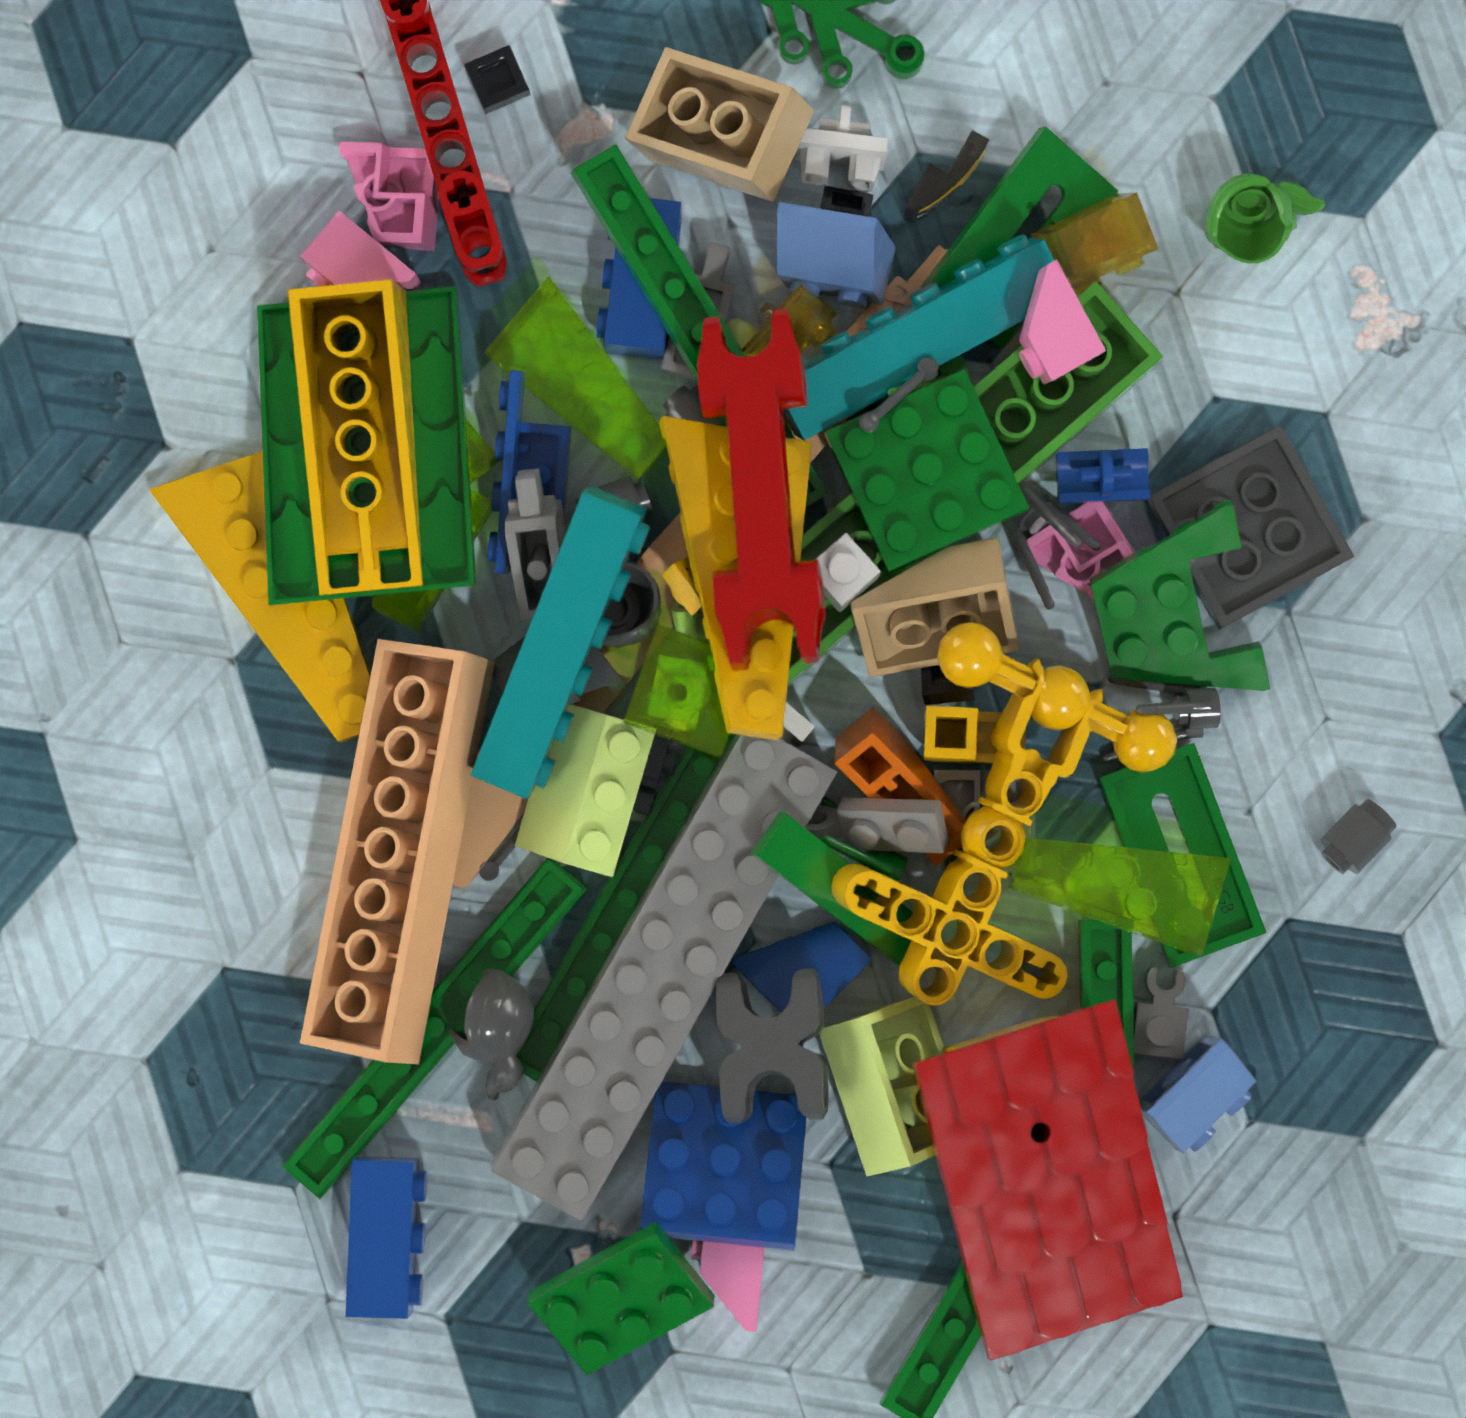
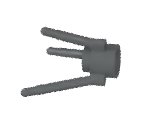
M1025 481L1019 484V487L1029 506V510L1004 521L1003 526L1013 537L1045 608L1051 610L1054 608V601L1023 531L1028 530L1030 534H1036L1050 524L1074 547H1080L1083 541L1091 549L1098 551L1101 548V544L1088 531L1057 507L1048 495H1044L1032 481Z
M1111 674L1108 676V681L1112 684L1181 694L1174 695L1173 702L1140 704L1136 707V712L1140 715L1173 714L1175 724L1184 725V728L1175 730L1177 741L1188 738H1203L1204 729L1219 727L1221 707L1216 688L1112 679ZM1115 750L1105 752L1102 755V759L1105 762L1118 759Z

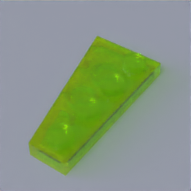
M548 276L484 353L487 358L509 376L510 370L524 371L526 373V390L640 482L667 450L666 441L662 439L660 426Z
M1026 838L1023 852L1015 862L1008 889L1197 956L1203 954L1231 858Z

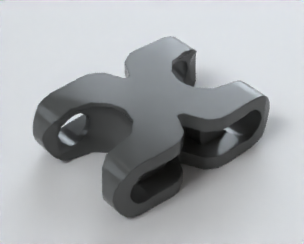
M803 968L795 973L792 978L789 1005L781 1014L770 1018L760 1017L752 1010L748 996V987L742 977L734 972L723 973L718 978L716 985L717 1027L724 1037L740 1044V1049L724 1057L719 1066L721 1107L726 1121L729 1124H741L750 1119L753 1113L756 1086L764 1077L775 1073L784 1074L793 1082L797 1095L798 1109L802 1115L810 1120L824 1119L828 1112L827 1063L820 1054L804 1047L805 1042L820 1035L825 1026L822 979L816 968Z

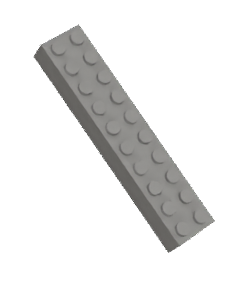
M738 734L734 735L542 1071L541 1076L491 1161L493 1173L583 1222L715 989L718 978L724 973L779 876L750 852L780 811L788 814L806 828L837 773L836 770L782 739L776 741Z

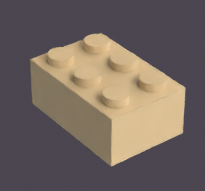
M665 47L625 139L650 161L774 202L814 110L793 87Z

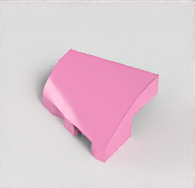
M340 142V154L347 160L356 183L353 188L358 201L365 206L368 214L367 224L372 237L378 243L385 246L435 251L439 193L425 148L388 147L384 143ZM443 155L441 156V159H440V162H439L441 165H442Z
M1105 502L1085 503L1067 514L1100 542L1101 548L1098 551H1094L1083 541L1080 547L1072 546L1051 525L1026 539L1037 564L1052 572L1054 576L1065 583L1071 584L1083 591L1093 600L1090 578L1135 553V550Z

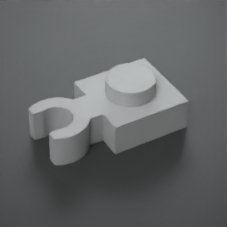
M1148 968L1145 973L1144 984L1146 990L1151 995L1150 1004L1135 1002L1133 1019L1134 1053L1183 1059L1189 1009L1174 1007L1175 998L1184 990L1186 983L1184 972L1174 971L1172 986L1169 989L1162 990L1156 982L1157 969Z

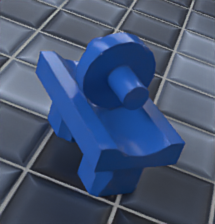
M1148 448L1057 452L1055 454L1058 504L1150 499Z

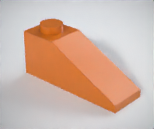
M874 707L836 736L834 763L868 798L940 800L949 841L944 853H924L935 866L953 854L955 849L958 850L962 847L960 838L963 823L966 821L910 744Z

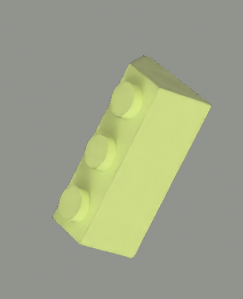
M571 704L567 707L566 711L575 714L563 743L557 740L553 742L548 757L556 760L554 768L545 788L536 786L529 796L515 846L564 864L613 877L656 729Z
M912 996L823 1027L820 1038L866 1177L910 1167L935 1156L913 1067L914 1062L944 1053V1045L930 1005Z

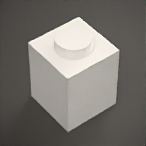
M847 533L816 559L819 560L821 566L824 596L839 613L878 580L881 573Z

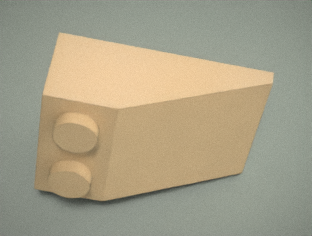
M998 537L948 546L851 601V609L869 677L939 665L937 654L941 639L950 629L962 623L974 622L985 625L997 636L1003 653L1019 651L1013 608Z

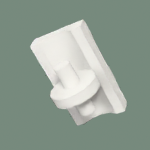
M842 106L840 120L820 118L819 130L806 128L795 155V160H800L801 182L812 185L827 184L829 164L849 167L847 187L853 190L873 191L879 170H884L888 138L868 136L869 124L850 121L852 107Z

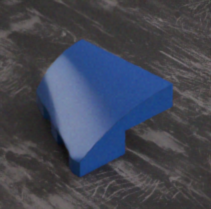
M832 921L794 937L789 936L775 941L774 944L749 953L739 954L731 963L782 1013L790 1002L792 978L800 969L816 968L822 979L824 1008H826L872 960V957L835 921Z

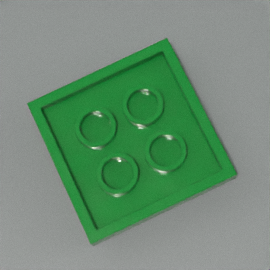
M966 369L906 395L879 420V426L873 432H865L860 428L859 419L861 416L825 431L826 440L887 573L893 572L1029 510L1025 497Z

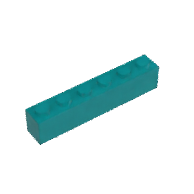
M1025 235L1012 238L997 248L1000 253L999 256L984 264L981 259H976L959 267L953 272L956 279L939 288L937 283L927 285L909 296L912 303L896 312H894L892 307L883 309L865 320L867 328L851 337L847 331L831 337L820 345L823 352L807 361L801 356L806 368L808 406L783 410L794 435L805 441L887 396L889 389L902 386L918 372V363L924 358L934 359L939 367L1025 320L1038 271L1054 261L1045 240L1035 238L1027 240Z
M591 485L583 491L470 776L525 799L529 798L536 786L545 788L556 760L548 757L553 742L557 740L563 743L575 715L566 711L573 693L582 696L593 671V667L585 664L592 646L601 649L610 629L612 621L604 618L610 600L620 602L629 582L631 573L623 570L629 553L633 552L639 555L648 535L650 526L642 523L647 511L646 508Z

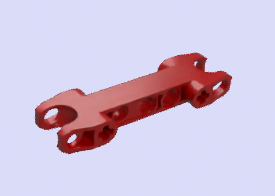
M380 0L439 193L447 226L464 274L469 282L477 288L504 281L508 268L506 255L429 0ZM429 55L437 60L435 66L427 72L420 73L411 69L413 62L421 56ZM443 102L451 106L448 115L441 120H432L425 116L427 109L434 103ZM450 149L463 151L465 157L460 165L448 168L439 163L441 156ZM466 204H471V205L468 206V207L461 208L462 206H464V205H466ZM479 247L491 248L490 252L482 258L470 257L471 253ZM496 266V268L488 274L476 273V271Z
M788 308L773 310V315L771 316V340L763 351L751 357H738L727 350L726 336L719 317L704 318L701 349L697 361L702 414L705 419L727 416L738 568L714 571L713 592L715 615L721 626L729 664L733 671L749 670L751 637L758 627L772 620L785 621L794 626L796 629L797 646L804 664L816 663L820 660L821 634L826 615L821 566L819 560L795 562L783 410L807 407L808 393L806 368L796 344L792 319Z

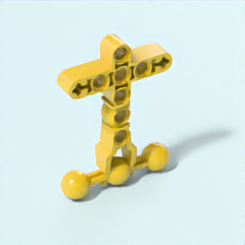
M974 622L962 623L950 629L939 643L937 658L945 677L955 685L965 688L978 687L989 681L1013 693L991 734V742L997 749L985 784L986 797H980L977 802L984 807L972 812L963 823L960 838L963 852L955 849L953 855L957 856V859L944 870L932 897L864 865L855 863L845 865L834 875L831 884L832 895L838 904L857 916L912 940L900 964L898 972L899 982L904 990L925 1004L935 1006L950 1000L956 992L967 966L1032 996L1042 999L1052 998L1060 993L1066 984L1068 976L1064 962L1047 950L988 923L1000 897L1001 878L1007 879L1009 874L1002 871V869L1013 864L1023 852L1026 839L1023 824L1031 827L1033 820L1029 819V817L1040 809L1057 778L1068 777L1074 773L1090 731L1112 741L1116 756L1121 763L1130 770L1142 773L1157 770L1168 763L1175 754L1177 736L1173 724L1163 714L1140 715L1136 710L1128 714L1120 712L1102 703V689L1089 692L1086 681L1074 669L1061 665L1043 669L1039 658H1035L1028 665L1020 663L1003 654L997 636L985 625ZM1030 716L1044 728L1055 731L1062 730L1048 758L1045 760L1041 758L1037 750L1031 748L1024 749L1020 746V741ZM1020 779L1023 789L1021 796L1014 803H1009L1007 799L1008 787L1013 781ZM994 826H999L1001 831L1000 841L996 847L987 850L985 846L986 834ZM977 873L980 881L977 890L970 896H965L963 892L964 881L969 875ZM856 884L866 886L879 893L877 903L861 895L854 894L853 890ZM912 899L914 904L913 914L908 920L899 923L896 916L899 905L905 900ZM956 919L958 924L957 934L949 942L943 943L941 938L942 928L949 921ZM1000 940L1002 947L1000 955L996 960L987 963L985 956L987 948L994 941ZM1025 960L1037 967L1043 968L1041 975L1037 977L1021 970L1022 961ZM935 967V981L928 988L921 989L919 985L921 974L927 968Z

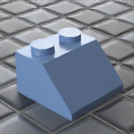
M779 202L777 209V276L790 289V294L808 300H818L819 294L837 297V302L853 308H866L867 302L883 305L896 246L877 218Z
M1204 1035L1183 1056V1059L1176 1062L1139 1099L1142 1115L1175 1150L1184 1153L1190 1147L1195 1152L1212 1138L1216 1132L1212 1125L1225 1112L1232 1116L1251 1099L1252 1094L1248 1089L1256 1080L1222 1038Z

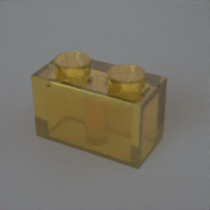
M1137 192L1115 194L1031 234L1032 238L1045 240L1054 261H1058L1076 295L1084 292L1095 281L1101 285L1099 277L1113 270L1119 275L1144 264L1142 256L1158 249Z

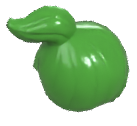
M1249 173L1234 176L1219 187L1210 201L1205 220V236L1215 248L1222 250L1235 260L1250 264L1261 263L1275 256L1288 240L1291 231L1297 228L1296 215L1317 213L1325 207L1324 199L1311 196L1305 188L1295 183L1280 182L1279 184H1274L1265 176Z

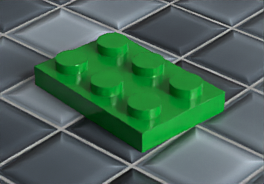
M654 1222L530 1290L527 1304L582 1371L589 1375L714 1308L715 1295L660 1225Z

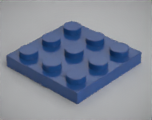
M662 1081L654 1097L640 1230L657 1222L669 1238L794 1251L807 1119L798 1109L797 1095L755 1091L753 1113L750 1119L741 1124H729L722 1113L720 1087Z

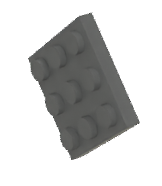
M1281 425L1151 494L1150 499L1147 500L1168 537L1174 533V529L1189 520L1192 523L1211 512L1213 506L1224 500L1231 499L1242 548L1189 561L1194 586L1219 630L1355 557Z

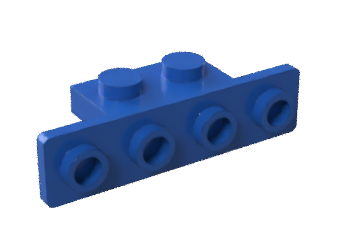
M510 370L509 380H501L499 391V410L507 411L506 431H498L496 436L495 460L503 461L502 482L494 481L491 509L494 512H499L498 532H490L488 541V562H496L495 573L508 574L511 572L505 536V520L509 512V500L518 499L515 483L518 471L539 468L544 496L555 495L556 500L562 501L565 520L572 426L522 422L526 373L519 370Z

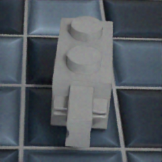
M539 468L518 471V476L515 479L518 499L509 500V512L505 520V536L520 621L533 619L567 533L562 501L556 500L555 495L544 496Z

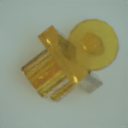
M799 284L779 308H776L769 302H766L760 308V312L767 321L741 350L745 357H751L763 351L771 340V316L773 315V310L787 308L792 319L796 344L800 353L810 343L818 347L836 333L831 320L837 315V312L827 302L822 301L802 284Z

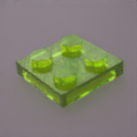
M658 624L623 723L720 758L729 733L726 731L714 676L716 669L710 642Z

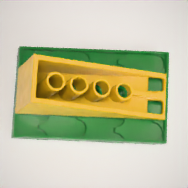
M392 279L288 289V303L257 305L268 605L475 586L476 566L457 287L405 291Z

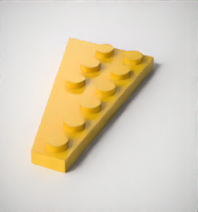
M662 416L659 426L662 439L666 441L670 459L668 467L672 484H675L681 510L680 522L696 593H699L704 619L702 622L706 639H709L716 669L714 676L726 731L732 734L778 741L783 734L793 625L779 620L763 623L755 630L751 637L749 670L733 671L729 664L721 626L715 615L713 572L738 568L728 427ZM785 437L795 562H800L812 442Z
M263 451L148 489L336 740L341 743L359 737L371 673L346 598L268 605Z

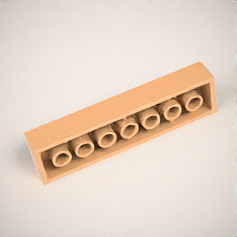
M382 639L377 640L300 1044L383 1062L419 1064L473 777L470 775L477 760L495 661L465 651Z

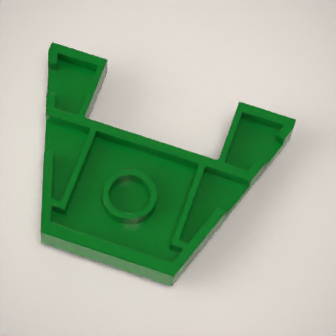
M1231 499L1218 503L1212 507L1213 510L1192 523L1189 520L1174 529V533L1149 548L1146 546L1090 578L1112 679L1258 691L1270 690L1260 641L1208 652L1189 564L1191 559L1242 548Z

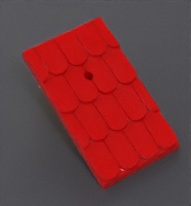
M1109 1000L1062 1016L1037 1017L943 1047V1054L913 1063L988 1360L992 1361L1004 1356L1017 1354L1025 1349L1055 1339L1065 1338L1073 1333L1113 1322L1119 1318L1152 1307L1161 1306L1183 1297L1181 1279L1167 1228L1168 1221L1133 1079L1134 1072L1115 1000ZM1035 1125L1036 1135L1032 1140L1030 1132L1032 1127Z

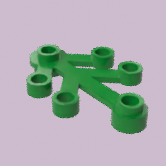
M757 0L762 5L771 7L780 35L779 54L788 64L795 65L803 62L809 52L808 38L797 29L792 5L810 14L824 63L822 78L825 84L831 88L839 89L845 87L850 82L852 76V64L847 57L842 55L835 29L882 54L887 71L896 78H912L922 68L925 52L923 45L917 38L906 34L894 37L847 11L876 2L891 4L896 0ZM796 40L802 44L803 50L799 54H790L785 50L786 43ZM903 46L909 47L914 52V57L907 61L901 60L897 57L896 50ZM838 64L843 66L846 70V75L840 79L831 77L828 69L832 65Z

